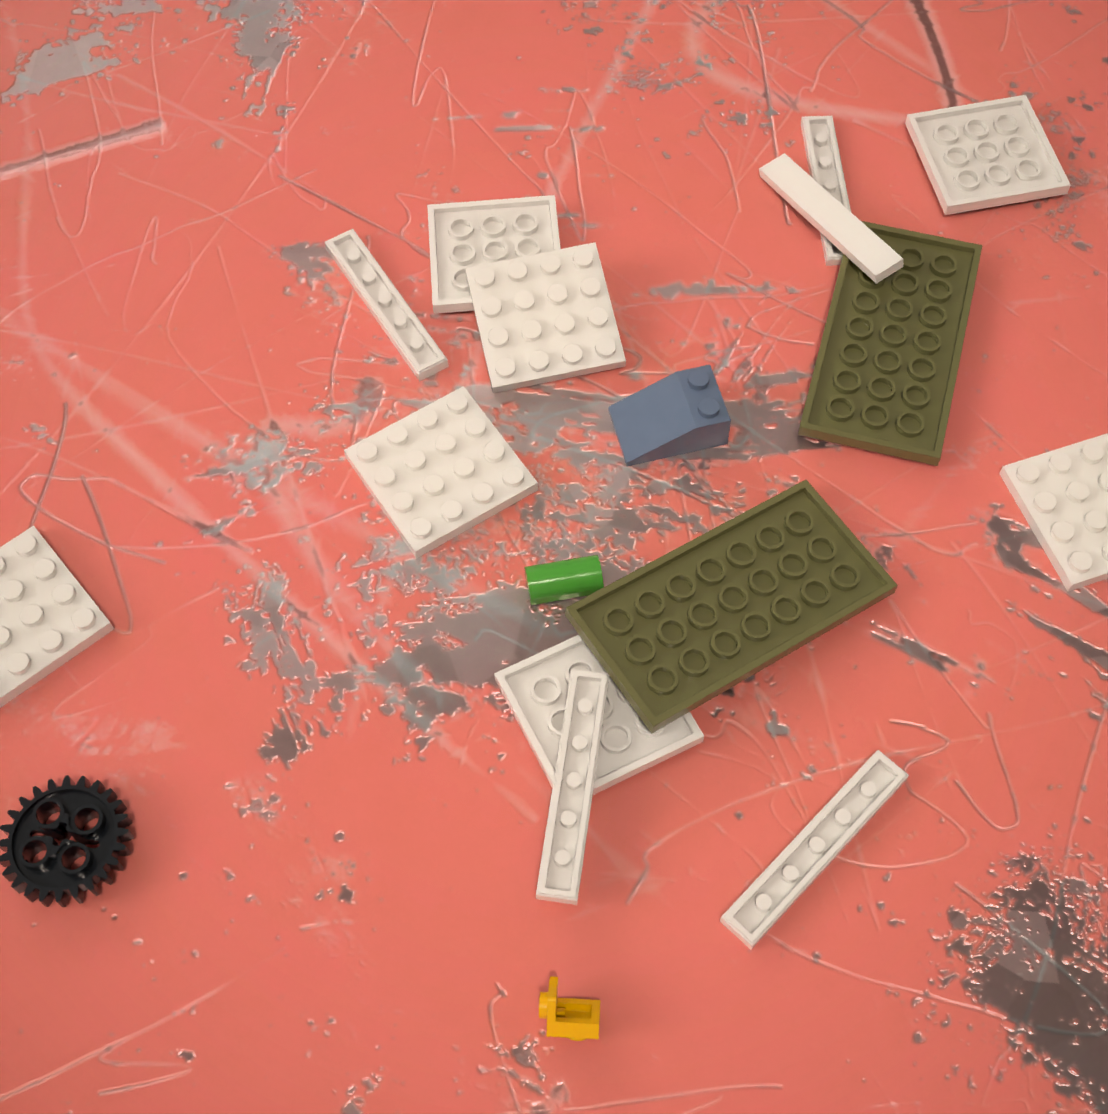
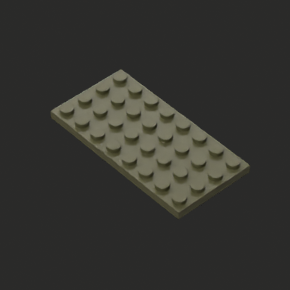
M862 221L903 258L904 267L876 284L843 254L798 435L938 466L982 245Z
M804 480L566 607L565 616L652 734L895 593L898 585L807 480Z

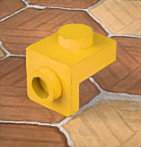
M550 976L548 992L540 991L539 1018L547 1019L546 1037H561L574 1041L599 1039L600 1000L558 998V977Z

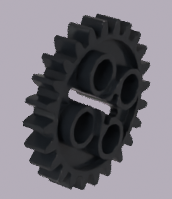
M67 775L60 787L52 779H49L48 790L45 792L34 786L33 794L35 798L30 801L20 797L19 801L23 809L20 812L15 810L7 812L14 820L13 824L0 826V829L8 836V838L0 840V849L6 852L0 856V864L3 867H7L2 872V875L9 882L13 881L11 887L19 894L24 892V896L31 902H34L39 897V901L46 907L50 906L54 898L61 907H66L69 896H73L81 904L84 901V891L88 889L95 896H98L99 888L97 883L102 880L112 885L113 880L108 873L111 869L123 871L124 867L117 859L119 856H129L131 854L127 846L122 844L134 839V835L130 830L125 829L133 823L128 814H123L127 807L121 799L117 800L118 796L111 788L105 791L104 785L99 780L91 785L85 776H81L75 785L74 781ZM60 812L57 820L46 824V821L52 814ZM99 818L95 827L84 831V827L90 820ZM34 833H42V834H45V835H46L45 837H44V836H33V837H32V835H33ZM72 836L77 842L69 840L70 837ZM54 839L61 841L60 845ZM86 844H89V845H97V844H99V846H98L97 848H90V847H86L85 845H86ZM47 850L46 855L41 861L33 863L36 854ZM86 856L82 866L71 870V866L77 858Z

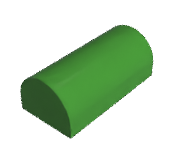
M598 555L524 567L531 605L588 596L604 587Z

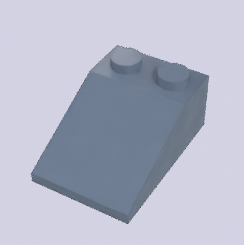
M710 365L677 371L608 407L626 467L728 444L731 419Z

